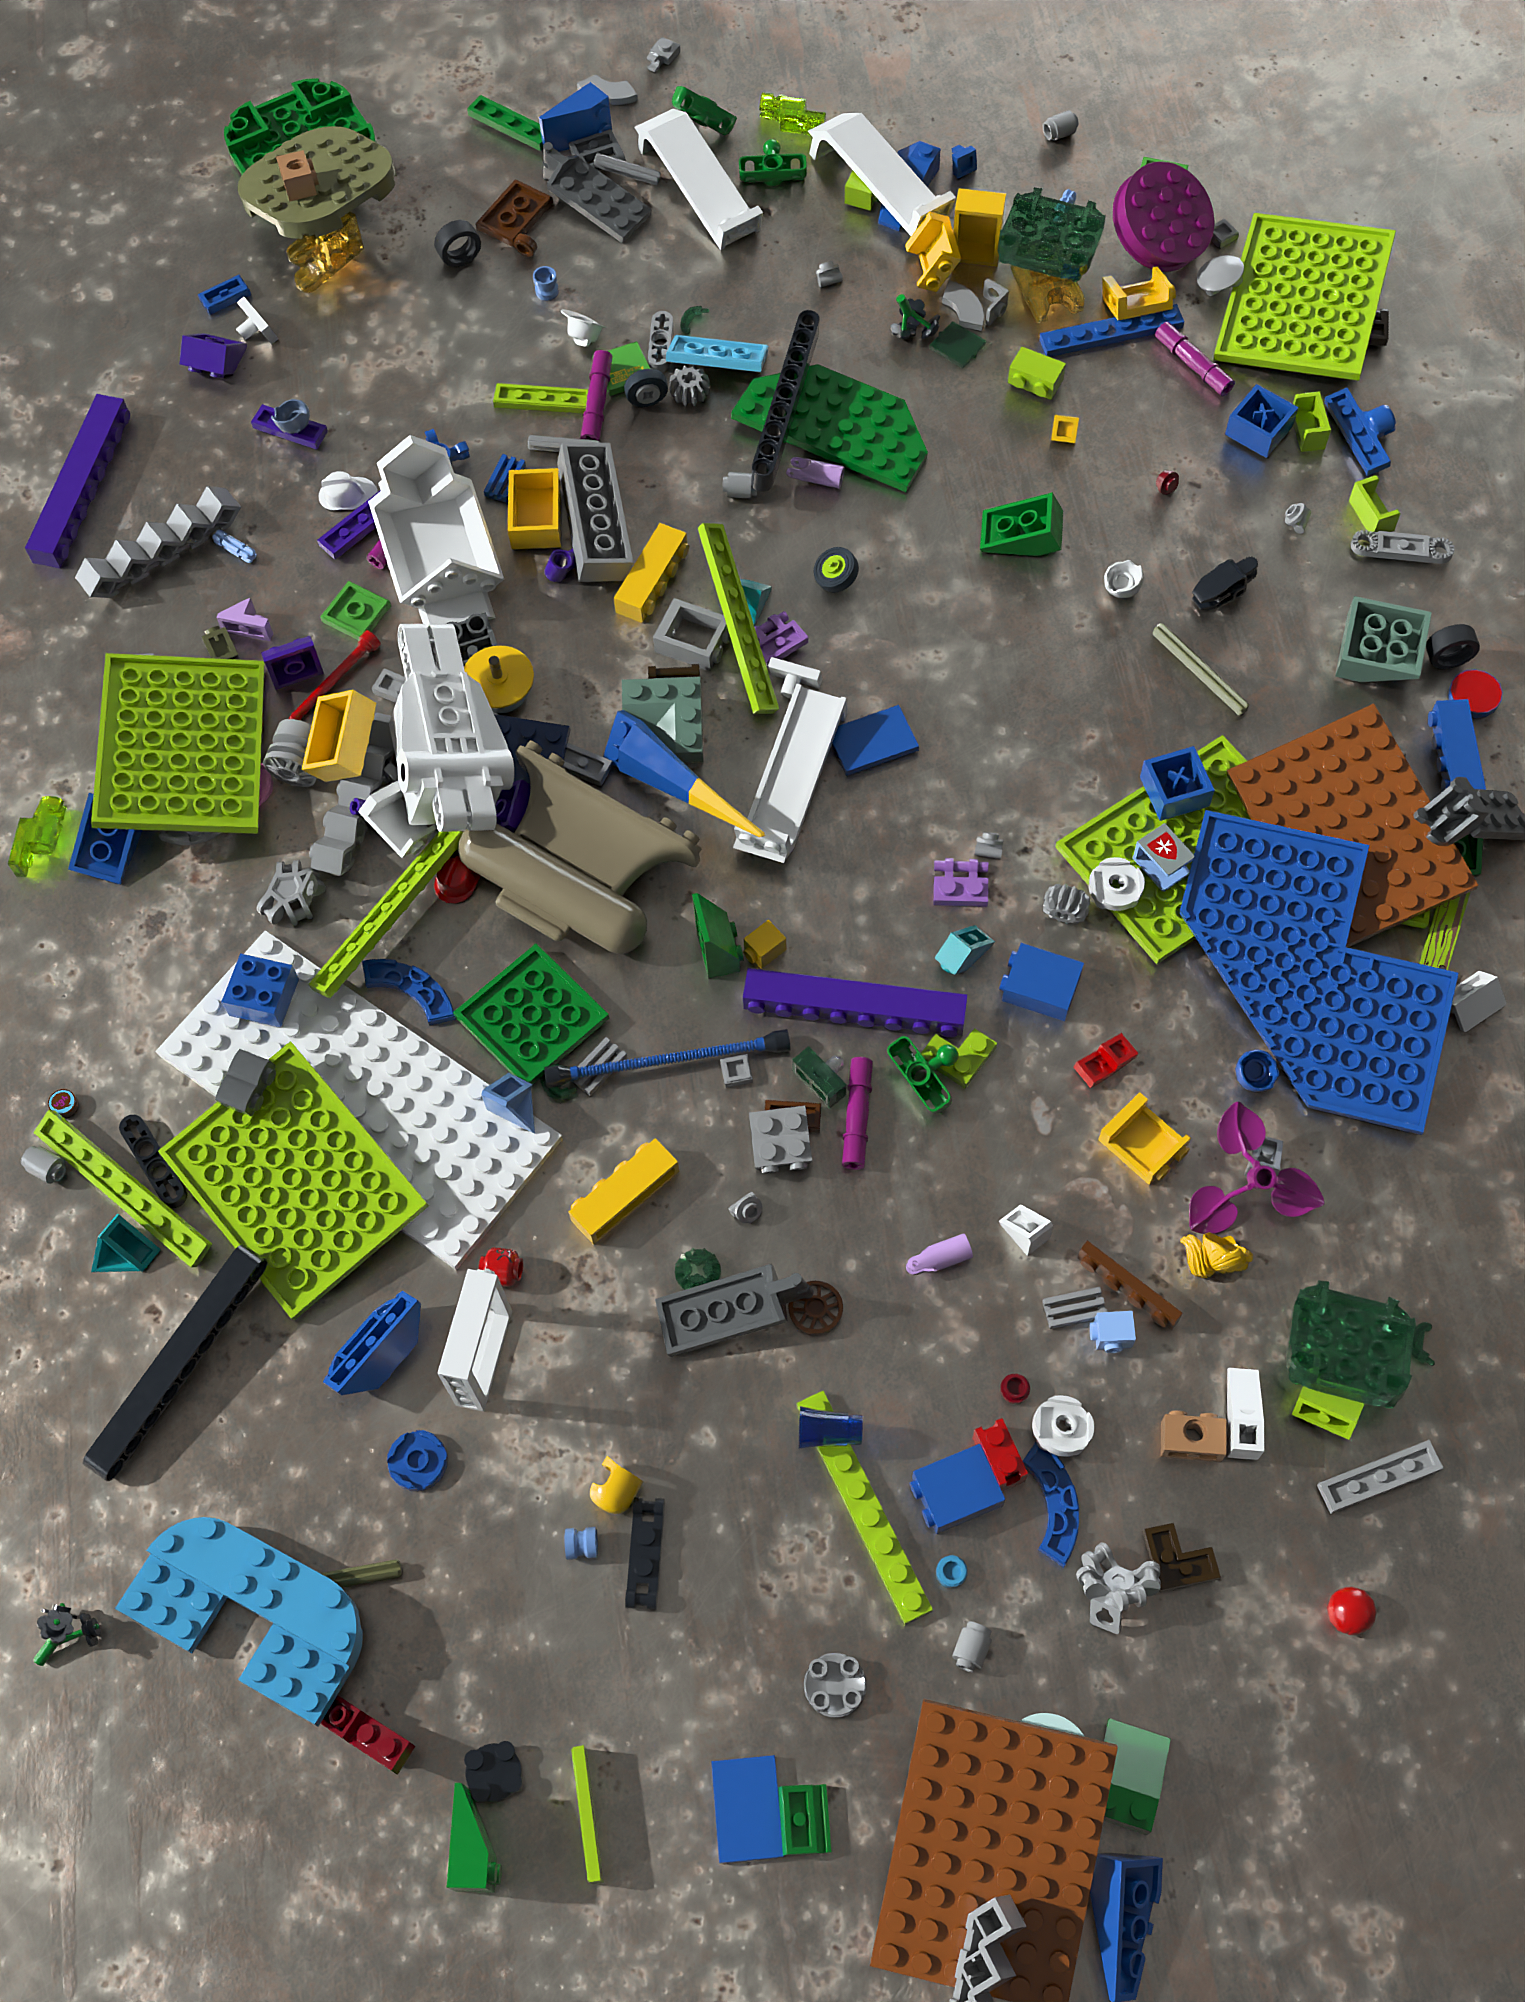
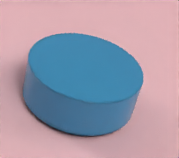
M954 1555L942 1558L936 1569L938 1581L944 1587L951 1589L960 1587L965 1582L968 1573L965 1562L960 1557Z

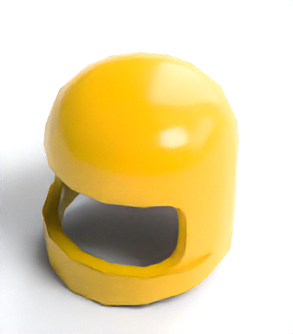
M606 1456L602 1466L610 1471L611 1474L604 1485L592 1483L590 1498L602 1510L611 1514H620L629 1508L643 1481L616 1464L609 1456Z

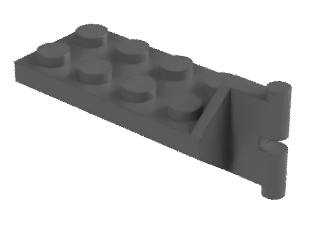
M550 142L544 143L543 179L548 181L547 189L615 239L623 243L651 216L652 209L582 158L577 155L565 157L555 150Z
M769 1264L656 1298L655 1302L667 1355L670 1357L786 1323L788 1322L786 1304L803 1298L809 1299L813 1296L814 1291L798 1273L778 1280L774 1266Z

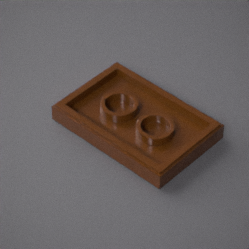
M515 179L475 223L476 229L514 248L513 242L517 235H526L553 204V197Z

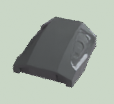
M486 612L481 613V615L473 614L465 621L446 623L453 624L455 627L463 666L478 651L487 647L498 646Z

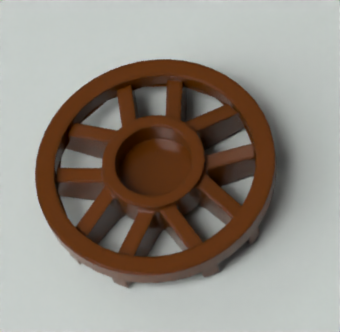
M808 1281L807 1283L810 1287L817 1286V1295H813L809 1299L803 1298L790 1302L788 1304L789 1316L797 1329L808 1335L829 1333L841 1320L843 1314L842 1298L832 1285L823 1281ZM821 1287L831 1291L821 1297ZM835 1296L837 1302L827 1305L826 1301ZM793 1303H802L804 1308H795ZM838 1308L837 1317L829 1310ZM794 1313L804 1314V1315L802 1316V1318L800 1319V1321H798V1320L796 1319ZM825 1315L833 1320L830 1325H827L823 1320ZM807 1318L812 1319L809 1328L803 1326ZM818 1321L823 1328L814 1329L816 1322Z

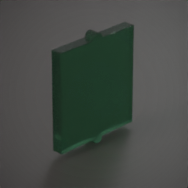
M952 321L943 331L938 333V337L929 345V349L963 369L972 358L977 357V353L986 344V340Z

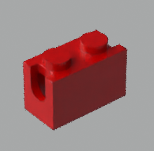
M1003 1418L996 1420L995 1424L988 1429L983 1430L982 1426L976 1428L973 1440L975 1445H981L1001 1491L1024 1483L1028 1472ZM1012 1474H1015V1475H1016V1476H1014V1477H1012V1478H1010V1479H1007V1480H1006V1478H1005V1477H1008V1476H1010V1475H1012Z

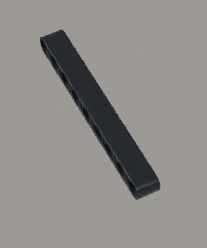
M813 310L802 311L798 316L753 459L751 485L759 492L770 490L774 484L816 347L820 317Z
M243 1244L239 1245L232 1252L87 1451L83 1459L85 1467L105 1481H111L118 1475L262 1276L268 1264L267 1259Z

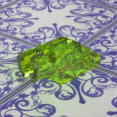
M762 92L759 116L768 120L780 121L781 132L811 135L808 132L809 130L826 122L825 112L807 110V99L788 97L784 94L774 97V93Z
M44 796L40 798L39 805L32 818L20 817L8 860V865L16 877H27L28 870L33 865V854H53L63 827L60 821L65 819L67 806L63 805L64 801L61 798Z

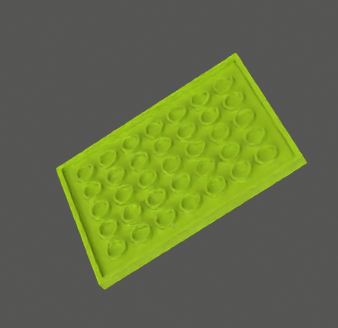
M1254 213L1241 257L1244 265L1243 281L1239 286L1232 288L1214 352V360L1359 381L1396 230Z
M106 653L91 819L92 828L258 834L264 661Z
M1223 735L1197 751L1215 790L1209 807L1159 821L1144 786H1142L1056 842L1055 848L1087 885L1089 884L1090 874L1093 869L1099 866L1100 862L1108 858L1126 859L1130 861V865L1140 869L1144 877V889L1137 905L1126 910L1110 911L1156 964H1159L1196 939L1180 915V908L1189 875L1166 891H1161L1133 860L1138 840L1165 823L1194 854L1205 810L1251 820L1227 776V770L1247 760ZM1192 861L1185 865L1189 870L1191 869ZM1116 879L1110 884L1115 889H1120V887L1124 886L1119 884Z
M290 1041L268 1059L276 1065V1076L273 1083L263 1091L264 1101L258 1111H255L252 1116H248L216 1102L158 1150V1152L235 1249L243 1244L267 1259V1267L259 1279L289 1317L295 1321L429 1207V1205Z

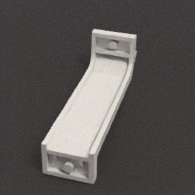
M671 109L634 127L639 134L638 149L643 155L655 149L720 250L754 231L756 233L760 231L763 216L762 210L759 206L752 209L747 206L686 112Z
M842 113L808 131L813 137L809 152L811 157L816 160L836 150L910 236L913 235L929 211L950 216L956 199L953 193L949 191L935 197L862 113Z
M796 684L747 818L761 829L766 836L758 837L735 826L736 841L733 848L781 863L785 862L795 847L839 722L846 719L848 708L845 697L841 696V698Z

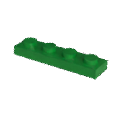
M479 95L467 108L468 116L539 151L543 149L539 123L482 95Z

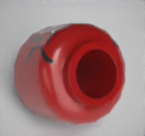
M493 1247L488 1250L486 1256H481L478 1269L485 1270L487 1268L494 1271L503 1287H511L516 1281L521 1280L524 1263L523 1258H519L517 1251Z

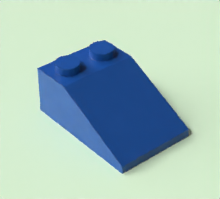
M590 82L541 115L539 123L543 145L546 142H550L558 152L569 150L570 142L609 129L612 130L609 96Z
M89 793L68 870L121 884L143 830L92 828L91 819L94 793Z

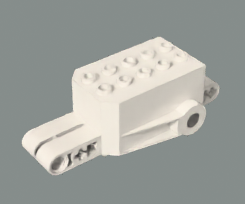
M400 624L398 628V645L406 681L401 687L389 727L398 766L399 785L404 795L409 824H436L439 832L465 831L466 827L468 831L494 830L496 826L495 804L501 790H510L513 785L514 763L482 686L467 675V672L464 670L456 630L453 624H428L427 627L425 624Z

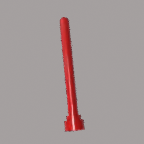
M366 630L359 637L360 641L357 643L358 646L289 716V719L301 720L315 706L318 697L324 696L365 653L374 652L381 645L379 639L372 632Z

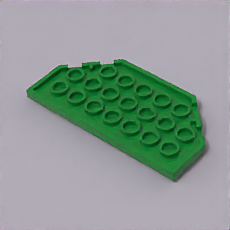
M815 364L809 366L786 442L907 492L926 461L928 451L905 400L822 365ZM780 373L753 379L732 410L731 419L762 432Z

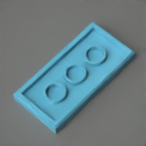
M675 335L666 352V362L761 372L768 356L769 346Z

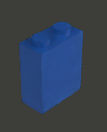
M1020 943L1018 952L1012 951L1008 962V967H1011L1010 974L1003 975L999 990L1003 991L1002 1001L1065 1022L1084 963Z
M980 1444L913 1471V1481L909 1482L916 1500L921 1498L925 1509L922 1510V1514L928 1528L934 1527L936 1534L1003 1507L1005 1503V1497Z

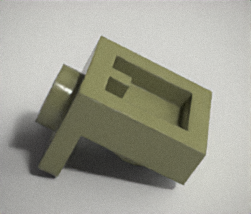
M215 626L205 631L206 635L201 636L211 658L233 659L238 657L226 627L220 628Z

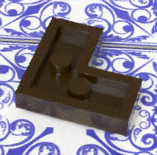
M1174 1523L1146 1528L1142 1531L1150 1561L1160 1565L1159 1579L1161 1588L1159 1592L1215 1581L1221 1578L1213 1548L1208 1547L1182 1553Z

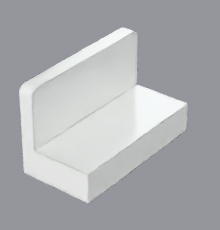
M1478 971L1455 987L1450 1012L1455 1013L1461 1031L1467 1032L1506 1005L1498 977Z

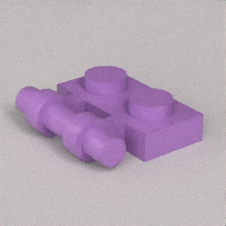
M785 611L768 617L767 622L759 627L754 626L767 668L771 657L781 660L808 643V636L794 620L786 625L784 624L789 620ZM771 630H774V632L769 634L768 636L765 635Z
M945 858V861L934 860V871H945V877L934 876L933 905L988 906V878H977V872L988 873V862H978V859L953 861V858ZM953 872H969V877H953Z

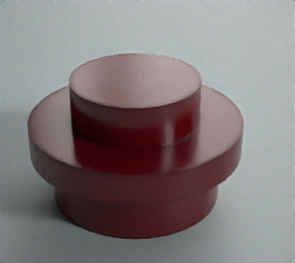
M1164 470L1156 479V487L1163 495L1174 492L1179 484V475L1173 470Z
M1010 1374L1002 1380L1000 1392L1007 1402L1019 1404L1028 1398L1030 1384L1024 1376Z

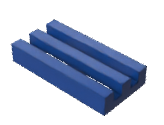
M240 275L198 294L199 300L203 303L209 315L238 302L243 297L251 296L250 289Z
M502 454L484 489V496L507 503L508 485L503 495H500L508 481L509 470H512L513 467L516 468L515 470H524L526 467L525 460L520 459V461H517L516 457L512 456L509 459L507 455Z

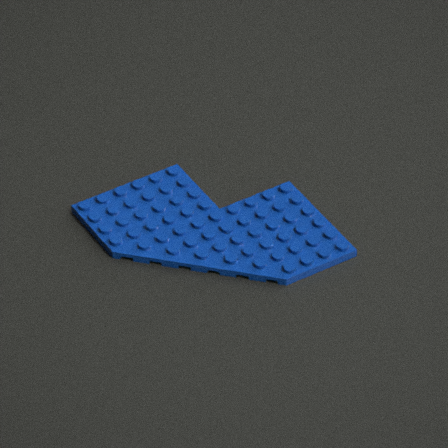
M1205 810L1194 853V860L1192 861L1180 908V915L1306 1106L1311 1109L1422 1135L1424 1133L1459 973L1346 947L1369 845Z

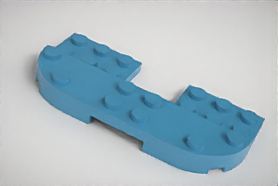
M210 1517L192 1518L177 1523L160 1534L146 1550L150 1553L149 1557L115 1609L191 1654L198 1646L227 1598L272 1622L271 1628L238 1680L319 1727L360 1655L363 1630L361 1629L358 1608L352 1598L331 1579L223 1520Z

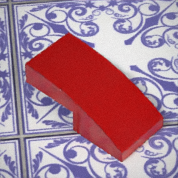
M1120 1033L1102 1043L1097 1051L1077 1061L1073 1068L1087 1085L1092 1088L1135 1059L1139 1053L1125 1036Z

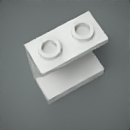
M399 780L371 794L358 812L395 852L403 858L410 853L415 855L420 852L439 831L436 824L429 828L426 825L409 824L406 805L401 799L403 792L400 789Z

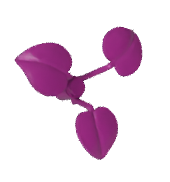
M1239 1101L1234 1102L1222 1115L1217 1129V1138L1221 1148L1226 1153L1237 1154L1242 1151L1243 1156L1253 1165L1247 1173L1248 1184L1228 1193L1226 1196L1216 1186H1204L1198 1189L1193 1194L1189 1204V1227L1196 1233H1218L1229 1228L1236 1220L1238 1210L1228 1200L1253 1188H1275L1271 1193L1272 1205L1277 1212L1288 1217L1301 1216L1325 1204L1320 1189L1305 1172L1297 1168H1284L1276 1176L1275 1171L1271 1167L1260 1166V1162L1248 1153L1247 1150H1256L1263 1144L1266 1130L1259 1116Z

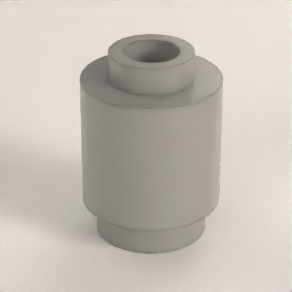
M1070 110L1049 117L1043 123L1045 137L1048 140L1053 139L1056 141L1074 134L1079 125L1078 118Z
M729 472L728 477H723V492H727V497L751 498V496H757L758 493L751 485L752 473Z
M29 1147L21 1159V1165L25 1167L28 1173L48 1184L59 1181L66 1172L65 1160L43 1147Z
M968 1622L966 1628H962L952 1658L957 1661V1667L972 1673L975 1668L982 1669L992 1641L990 1638L992 1631L989 1628L975 1622Z

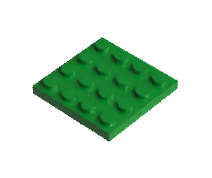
M536 943L453 1012L455 1018L512 1075L531 1084H534L545 1074L544 1067L556 1065L610 1019L609 1014Z

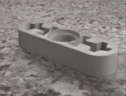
M659 311L652 316L648 351L650 369H656L662 373L670 367V362H666V352L673 340L674 329L673 317L667 311ZM661 322H665L664 330L660 329ZM658 339L667 340V342L663 345H658L655 343V341ZM658 354H662L661 362H657Z

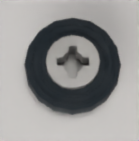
M643 369L629 376L625 382L624 389L627 400L632 405L648 407L659 403L665 398L668 392V384L665 375L661 371Z

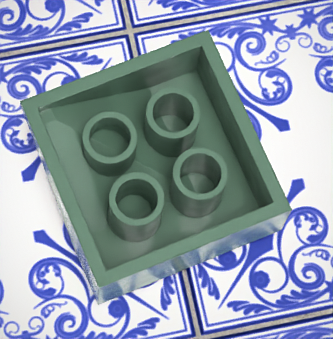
M1354 596L1347 614L1335 677L1358 682L1419 679L1432 612Z
M700 677L622 680V710L643 721L682 762H704L702 687Z

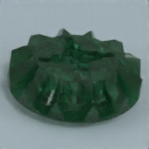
M692 1248L690 1251L682 1253L675 1263V1277L678 1284L684 1290L719 1280L721 1276V1266L715 1254H712L705 1248ZM691 1263L696 1266L705 1264L703 1267L705 1277L698 1273L694 1276L690 1275L693 1272Z

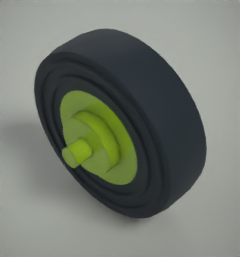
M833 547L818 557L813 573L816 582L821 588L828 592L836 593L847 589L853 584L859 572V565L851 551L843 547Z

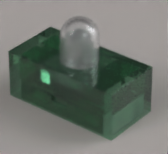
M808 1046L792 1059V1071L829 1109L846 1096L847 1084L837 1075L844 1067V1060L840 1056H831L824 1062Z

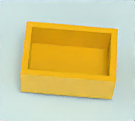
M958 189L953 232L961 256L960 263L998 267L1006 193Z
M558 468L509 470L508 535L511 549L561 547V481Z
M355 690L318 697L302 770L324 782L361 776L366 749L369 744L371 726L375 716L376 702Z

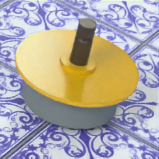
M509 646L484 648L470 657L464 666L467 675L481 684L493 713L496 714L511 712L521 706L526 700L534 681L533 666L528 657L521 651Z

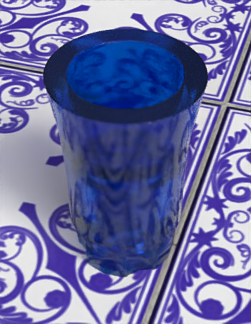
M800 1406L798 1449L817 1446H847V1444L862 1445L863 1415L853 1414L848 1416V1412H832Z

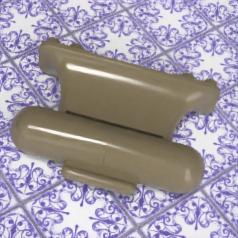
M530 740L525 747L519 746L516 750L519 764L529 774L530 797L520 824L514 833L497 823L494 830L468 831L466 828L459 840L458 853L460 859L469 869L503 888L496 899V905L551 939L558 942L562 941L570 929L610 952L617 954L631 952L643 942L647 931V918L645 913L636 904L622 897L623 894L639 876L658 864L680 862L691 867H697L700 863L699 853L702 850L697 844L700 839L696 834L686 830L683 836H680L674 831L677 825L672 820L664 817L659 824L649 817L645 818L570 775L562 767L565 761L560 756L551 753L548 759L544 758L540 754L543 750L542 747Z

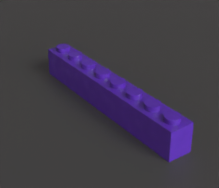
M96 394L25 546V550L32 563L61 568L63 561L67 559L69 548L73 540L77 538L79 526L82 520L86 518L89 504L95 498L99 482L103 480L105 469L113 458L114 449L117 443L121 441L124 427L130 421V411L124 399Z
M747 968L743 992V1009L755 1014L770 1012L781 1017L794 1015L803 1016L807 1020L827 1019L837 1024L852 1022L858 1023L863 1027L884 1026L894 1031L909 1029L919 1034L933 1032L941 1033L945 1037L963 1036L967 994Z

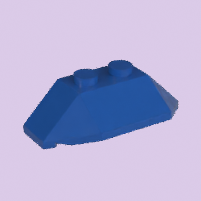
M401 1291L394 1299L388 1300L375 1309L335 1354L329 1367L328 1375L325 1376L323 1382L341 1396L379 1389L418 1343L421 1303L414 1297Z

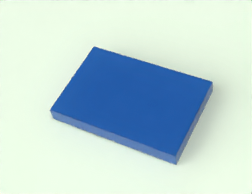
M899 705L839 725L831 744L846 776L919 751V745Z
M775 1755L711 1761L719 1864L784 1858Z

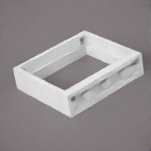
M487 1268L485 1270L477 1269V1271L467 1270L437 1373L456 1406L483 1412L512 1315V1309L498 1276L495 1275L494 1271Z

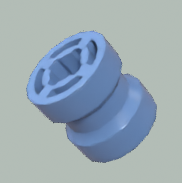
M548 266L537 268L533 273L536 296L545 301L554 299L559 293L556 271Z
M586 1527L583 1531H577L575 1528H565L564 1539L567 1560L577 1559L578 1556H586L588 1559L598 1557L596 1527Z

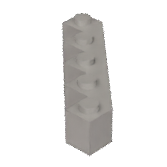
M206 486L196 506L176 504L167 523L146 522L136 541L115 540L106 559L85 558L75 578L90 597L112 598L119 593L118 589L129 582L132 585L147 577L149 575L148 571L160 564L164 567L179 558V552L189 546L194 549L209 540L208 535L219 528L224 531L231 527L241 506L226 488Z
M381 713L374 714L361 776L341 779L337 786L338 805L325 813L323 819L325 835L314 842L310 848L311 868L340 876L352 868L355 860L352 852L355 845L361 846L368 826L362 815L351 814L350 803L354 801V798L367 800L371 794L380 790L382 783L387 784L383 768L392 763L395 753L389 727L391 716Z
M1011 1895L995 1897L968 1914L964 1948L960 1950L955 1978H957L953 1998H950L949 2002H994L990 1991L1016 1976L1000 1945L1001 1942L1027 1927Z

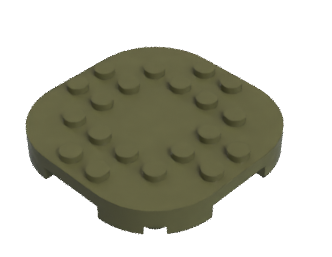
M322 127L302 133L284 142L282 146L273 152L265 154L262 159L251 165L243 173L238 182V193L247 214L252 218L259 215L276 225L280 235L294 239H303V234L306 236L315 234L316 237L341 228L343 226L341 217L371 197L379 202L383 200L394 188V177L397 176L389 151L383 146L349 128ZM304 150L306 159L311 158L319 182V185H315L317 195L290 202L276 157Z

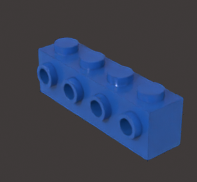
M1469 700L1436 701L1433 710L1429 711L1428 724L1429 727H1433L1432 745L1438 754L1437 771L1441 772L1442 775L1441 793L1450 786L1451 781L1456 777H1466L1474 789L1486 790Z

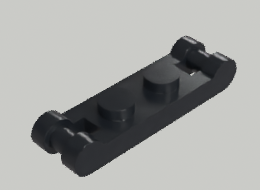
M644 1497L634 1498L625 1608L635 1609V1606H647V1609L657 1610L665 1511L664 1498H655V1501H644ZM643 1513H654V1522L643 1521ZM637 1585L649 1586L648 1594L637 1593Z

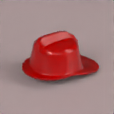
M457 850L446 861L441 870L436 873L435 892L446 903L457 904L463 902L471 896L481 875L469 869L461 861Z

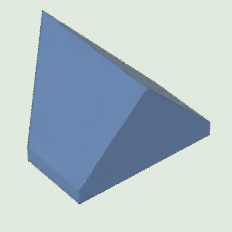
M507 1073L483 1089L481 1095L488 1111L535 1134L531 1093L533 1084Z

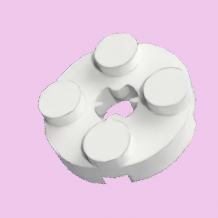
M1108 858L1100 862L1099 866L1091 872L1088 884L1089 892L1095 900L1096 906L1101 909L1113 911L1126 910L1135 907L1142 896L1144 877L1138 867L1136 869L1130 865V861L1123 858ZM1116 879L1119 884L1124 886L1120 887V889H1115L1110 884Z
M1059 1395L1049 1398L1048 1401L1039 1406L1033 1417L1032 1428L1036 1437V1443L1040 1449L1064 1457L1081 1454L1094 1433L1093 1418L1089 1412L1086 1413L1081 1407L1082 1403L1072 1397ZM1059 1420H1063L1065 1425L1070 1427L1071 1430L1063 1432L1056 1424H1059Z

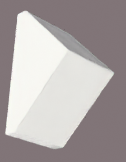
M1019 1205L999 1221L1001 1226L1027 1256L1050 1239L1053 1224L1050 1220L1023 1205Z

